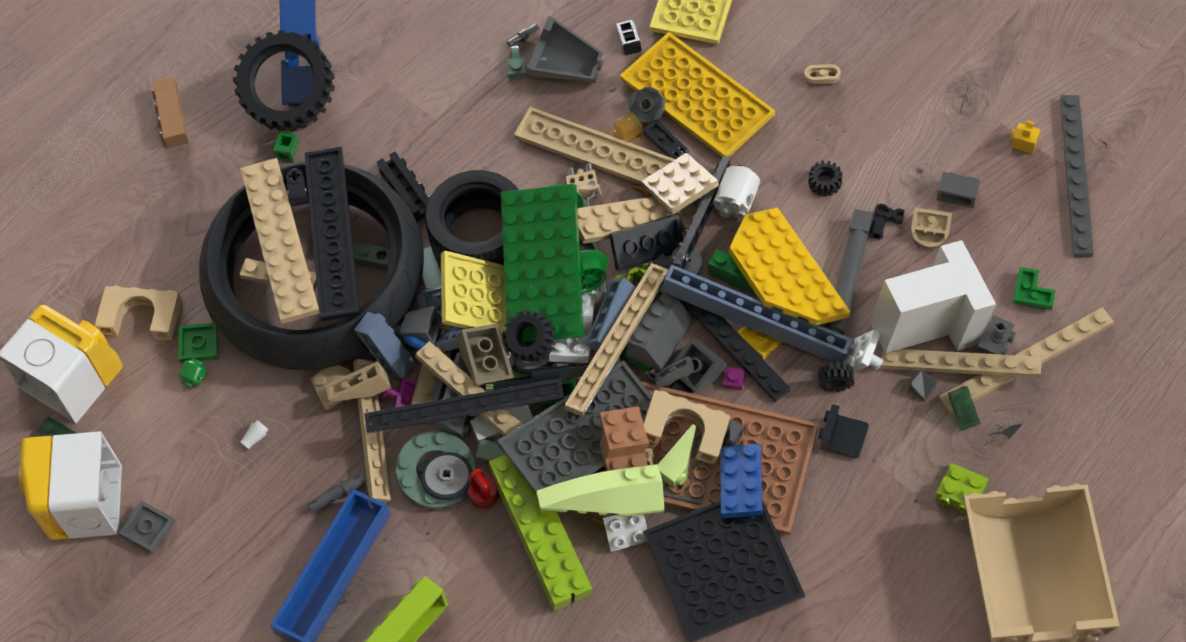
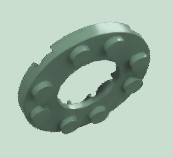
M429 431L419 434L404 445L397 459L396 478L401 491L407 498H410L417 505L424 508L443 509L457 504L465 497L468 491L455 499H437L424 489L417 475L416 466L420 458L426 453L432 451L442 453L453 452L466 458L474 471L476 466L472 452L461 439L450 433Z

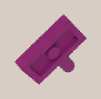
M403 377L400 380L398 391L390 388L382 392L378 399L385 401L389 396L395 398L393 408L411 405L417 382Z

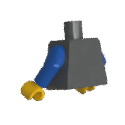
M435 306L423 307L419 310L408 312L405 315L403 324L394 327V333L396 336H402L407 345L417 350H420L429 341L434 345L442 323V314L440 311H437ZM442 324L444 327H451V325Z

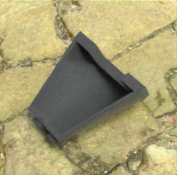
M548 16L525 76L595 84L599 75L596 73V70L600 71L604 62L601 60L603 52L553 17Z

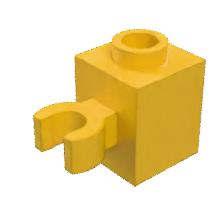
M1028 120L1026 125L1019 123L1017 129H1013L1010 140H1013L1011 148L1033 154L1041 129L1033 127L1034 122Z

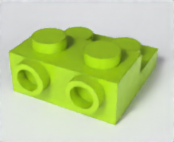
M951 463L938 488L935 499L942 505H950L957 508L961 513L966 514L964 496L970 493L983 494L989 478Z

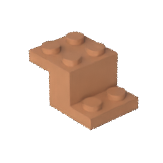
M639 406L600 412L599 419L603 430L600 448L606 471L648 466L644 452L649 442Z

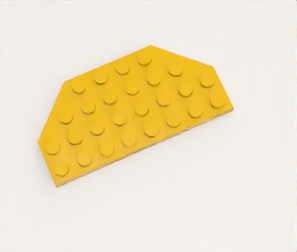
M778 207L745 214L728 253L762 304L768 308H772V306L783 310L782 313L795 318L800 316L808 319V323L813 325L849 318L850 310Z

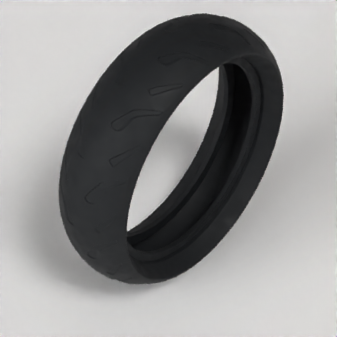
M305 162L280 167L286 192L288 191L286 174L291 169L301 170L307 183ZM345 164L349 205L373 217L390 238V262L384 280L372 298L360 308V315L350 316L334 324L315 329L291 330L272 326L251 315L238 302L234 289L235 266L244 244L256 230L245 185L227 200L211 222L210 228L205 235L199 259V282L204 304L210 318L229 342L252 358L272 366L293 370L324 369L352 361L370 351L354 330L367 312L381 314L386 319L387 325L393 330L396 325L403 322L405 315L412 308L419 292L424 267L423 243L419 227L409 207L379 177L363 169Z

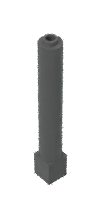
M854 209L835 289L849 310L873 218L872 212ZM848 318L828 322L826 328L844 335Z

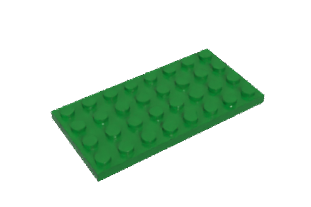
M576 184L501 192L507 323L511 322L509 320L511 316L516 317L515 313L533 311L545 316V318L551 321L550 324L554 325L555 330L553 332L556 333V338H553V340L584 338ZM532 325L524 330L522 343L535 342L537 339V329Z

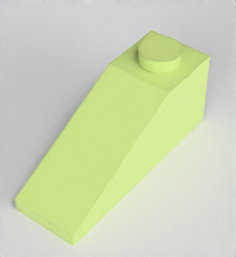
M694 424L658 464L662 480L674 489L678 485H682L687 479L697 434Z

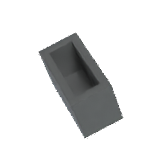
M943 172L937 200L974 208L980 180L970 176L957 175L952 172Z

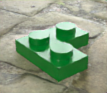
M1020 267L1013 303L1052 310L1056 290L1036 287L1039 270Z

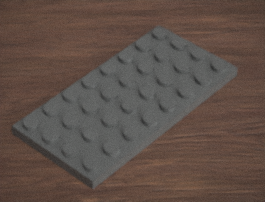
M624 360L612 367L583 417L565 410V403L570 397L568 395L497 441L498 447L535 495L538 490L575 478L595 474L605 467L600 448V441L603 436L599 419L600 412L639 406L644 423L652 396ZM671 419L665 423L664 428L671 423Z

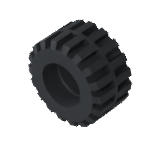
M527 310L523 311V313H515L516 317L511 316L509 318L511 322L505 324L504 327H507V329L502 334L506 336L503 339V343L507 344L505 347L507 351H510L511 355L528 362H532V360L540 361V358H546V353L552 352L551 345L555 346L556 343L553 341V338H556V333L553 332L555 328L554 325L550 324L551 321L539 313ZM534 325L537 329V339L533 345L525 347L522 343V334L527 327Z

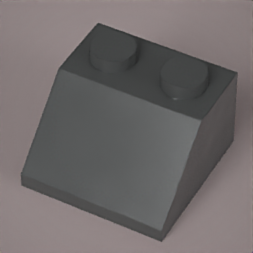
M693 338L689 340L673 362L675 363L690 356L693 361L694 372L680 379L696 393L714 382L728 365L704 343Z

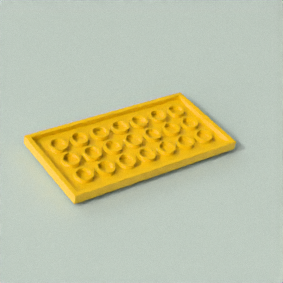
M670 32L620 75V80L634 91L643 89V87H652L658 90L666 100L663 113L722 158L723 156L730 157L775 116L773 108Z

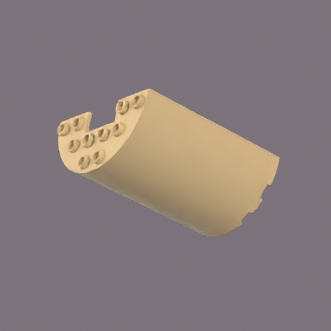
M1078 483L1067 487L1054 485L1046 488L1043 497L1027 496L1024 499H1005L1006 493H999L998 491L979 495L978 493H970L964 496V506L991 642H1097V637L1103 634L1109 636L1118 629L1120 625L1088 485Z

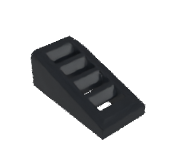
M629 20L617 23L616 27L624 54L630 55L641 52V43L634 21Z

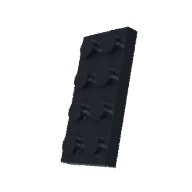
M679 214L669 215L609 233L615 269L618 271L656 260L662 254L665 257L670 256L678 248L679 243L683 242Z

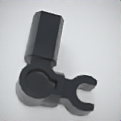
M885 204L876 205L870 237L878 240L882 239L886 221L892 220L895 224H902L903 218H899L897 215L903 216L905 210L900 208L892 210V208Z

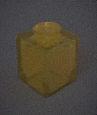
M632 112L614 122L613 134L615 138L631 142L643 135L642 124Z

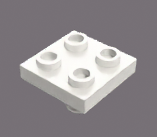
M872 330L851 340L850 349L843 362L846 365L850 364L853 367V372L866 368L869 365L875 370L880 368L883 359L874 355L873 352L881 333Z
M613 513L602 515L611 552L648 542L644 531L647 530L644 514L621 517Z

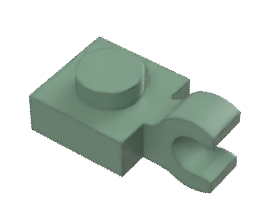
M511 46L512 59H507L508 78L526 77L525 58H520L519 46Z

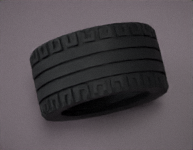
M470 170L451 176L436 187L428 199L429 202L426 204L425 223L432 251L440 265L441 253L444 251L504 265L503 229L492 238L480 242L460 240L453 236L449 229L459 215L471 209L488 208L502 214L501 192L519 190L511 180L495 172Z

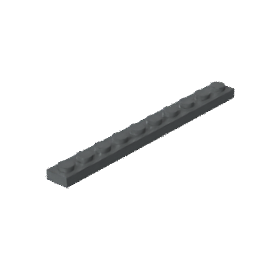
M1061 95L1060 109L1073 257H1093L1079 95Z

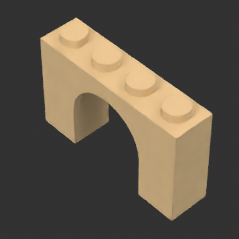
M105 286L95 327L103 335L118 336L125 313L134 306L148 305L154 308V316L150 328L153 338L173 341L182 305V299L178 292L173 290L158 291L153 288L146 290L137 287Z
M655 390L643 423L648 442L658 445L665 423L669 419L674 417L689 418L697 424L701 432V441L695 459L714 465L720 453L730 415L720 410L709 409L703 404L689 402L683 397L669 395L666 391Z

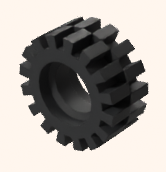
M824 160L821 161V164L815 163V166H812L811 170H809L808 179L812 192L815 193L817 191L819 196L823 193V197H827V193L832 196L833 191L836 194L842 184L841 168L839 166L836 167V163L831 165V161H827V164L824 163ZM829 175L832 177V181L822 182L818 177Z
M832 362L829 363L830 365H823L824 367H820V370H818L819 387L824 389V391L829 390V392H833L836 390V392H839V390L845 391L846 388L850 389L851 386H854V372L850 364L846 365L844 362L842 364L840 362L833 364Z

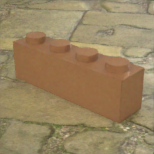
M174 76L153 81L154 89H151L153 98L157 101V103H154L156 113H159V117H157L159 128L162 127V131L159 132L161 141L165 142L168 148L189 143L179 90Z

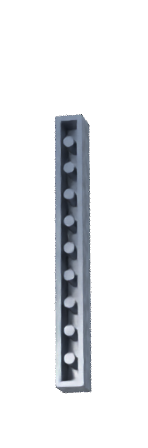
M671 265L664 279L661 292L835 364L836 362L842 364L852 339L820 325L808 323L809 321L803 318H795L782 313L783 310L776 307H765L757 299L677 266Z

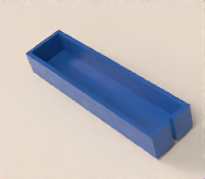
M352 489L272 621L270 627L275 635L289 642H315L390 517L391 513L387 504L374 498L370 500L369 496Z

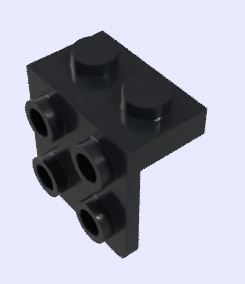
M832 404L830 411L826 410L824 416L825 428L821 427L818 439H821L820 449L852 458H859L869 424L839 415L840 406Z

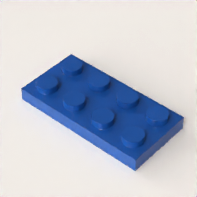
M750 444L721 447L722 518L763 515L761 445Z

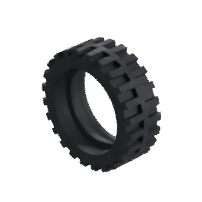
M278 30V34L275 35L272 32L266 33L267 37L264 39L258 36L255 38L256 43L253 46L248 44L245 47L248 50L245 55L240 53L238 58L241 60V63L234 67V70L237 72V77H233V83L237 86L234 92L240 99L238 100L239 104L248 115L270 129L275 128L283 132L285 129L297 131L296 127L306 128L308 127L307 123L311 120L315 123L318 120L316 116L320 112L323 114L326 112L327 109L324 106L327 102L331 103L330 92H334L335 86L332 84V80L335 77L331 71L332 65L326 58L327 56L313 41L293 31L286 33L284 30ZM285 51L301 55L310 64L314 75L313 88L307 99L298 107L288 111L273 110L264 105L257 96L255 90L257 72L261 65L272 55Z

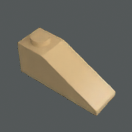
M378 361L325 385L330 402L375 396L391 388L388 374Z

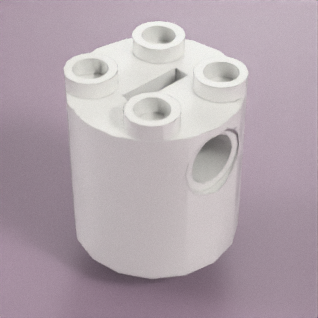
M730 166L726 168L713 200V204L719 210L720 216L724 218L732 216L743 220L745 214L749 213L760 185V178L751 169L744 166Z

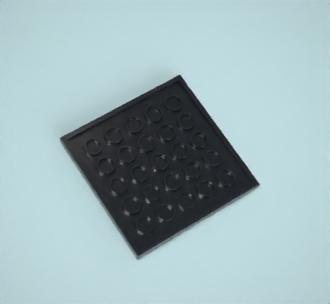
M720 500L644 531L689 642H696L805 598V593L764 501L763 515L722 518Z

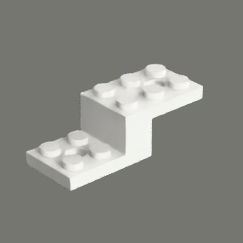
M598 288L588 293H582L584 338L553 340L556 343L555 346L551 345L552 352L549 354V361L589 363L591 348L585 343L594 324Z

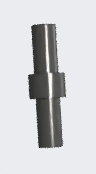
M535 23L526 30L522 29L515 37L507 41L508 46L511 47L520 41H525L529 38V35L539 30V26Z

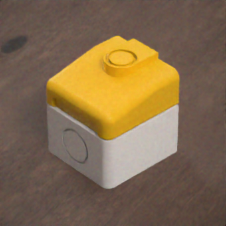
M47 305L38 306L0 350V361L19 389L75 424L123 367L116 351L109 346L104 335L95 326L85 320H82L78 325Z
M101 431L53 435V438L52 436L30 437L21 440L20 490L22 495L25 496L28 512L50 540L118 535L122 464Z

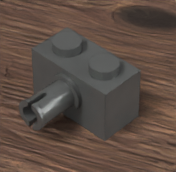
M993 315L977 346L976 353L1006 355L1008 352L1006 347L1008 342L1012 344L1016 333L1013 332L1015 324Z

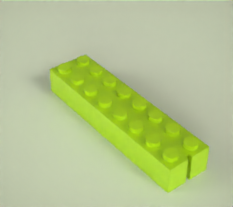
M505 455L489 461V472L553 611L570 605L571 594H573L574 603L591 596L592 587L557 512L540 510L537 496Z
M424 576L422 580H418L414 584L413 590L408 595H404L395 610H391L386 615L385 621L380 626H376L372 630L371 636L363 642H416L449 605L444 590L427 576Z

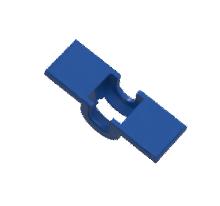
M279 0L280 30H284L286 33L293 31L300 36L304 35L321 49L316 30V0ZM285 51V60H281L282 105H300L307 99L313 88V71L310 64L308 66H299V54Z

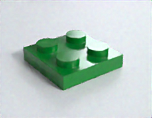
M214 322L179 326L178 360L180 363H184L185 360H191V358L198 361L218 359V328Z

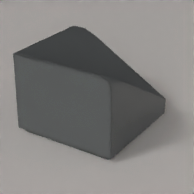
M921 370L911 381L909 390L925 401L937 388L938 382Z
M729 420V429L724 436L722 444L725 446H737L743 435L742 425Z

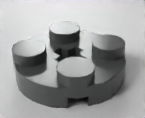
M643 87V89L637 90L632 94L629 100V109L635 120L643 124H649L662 116L666 100L658 90L652 87ZM650 101V107L645 110L643 104Z

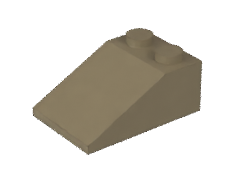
M499 323L460 331L456 337L460 354L476 386L514 378Z

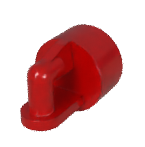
M480 468L471 472L469 475L470 487L467 489L471 503L481 509L493 506L499 497V492L493 478L485 475Z

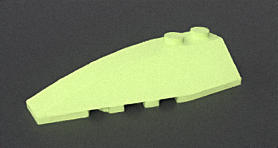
M658 465L600 472L561 482L536 491L540 510L567 512L568 510H575L578 513L584 514L588 511L599 512V515L613 513L621 517L664 512L663 482Z

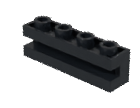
M395 151L389 154V161L385 162L383 158L376 161L378 170L388 185L404 200L416 222L425 218L426 204L429 202L428 199L431 195H426L423 184L420 181H416V175L413 170L406 167L407 163L403 156L399 157Z

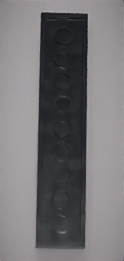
M342 146L305 152L321 321L360 315Z

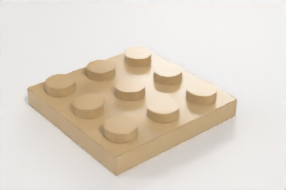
M687 153L641 181L642 186L672 214H675L719 186L718 180Z

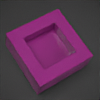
M725 367L723 388L742 390L745 369Z

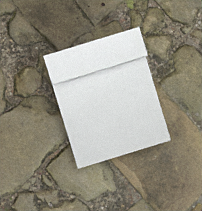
M961 240L941 246L933 267L884 280L870 323L874 330L881 333L879 341L885 353L949 335L956 350L959 351L978 345L996 303Z

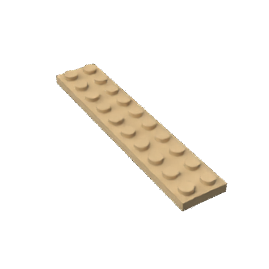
M529 107L514 133V138L585 165L587 164L588 166V163H590L596 169L642 185V180L676 160Z
M277 158L240 168L281 323L284 324L319 314V307Z

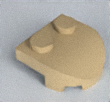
M914 208L911 226L914 240L925 247H937L943 244L949 235L952 213Z
M337 365L324 368L310 378L324 408L328 411L342 401L330 402L325 385L353 373L343 366Z

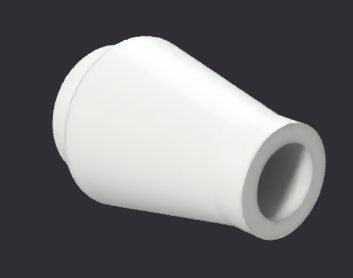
M256 420L255 423H251L240 442L250 449L267 435L268 429Z

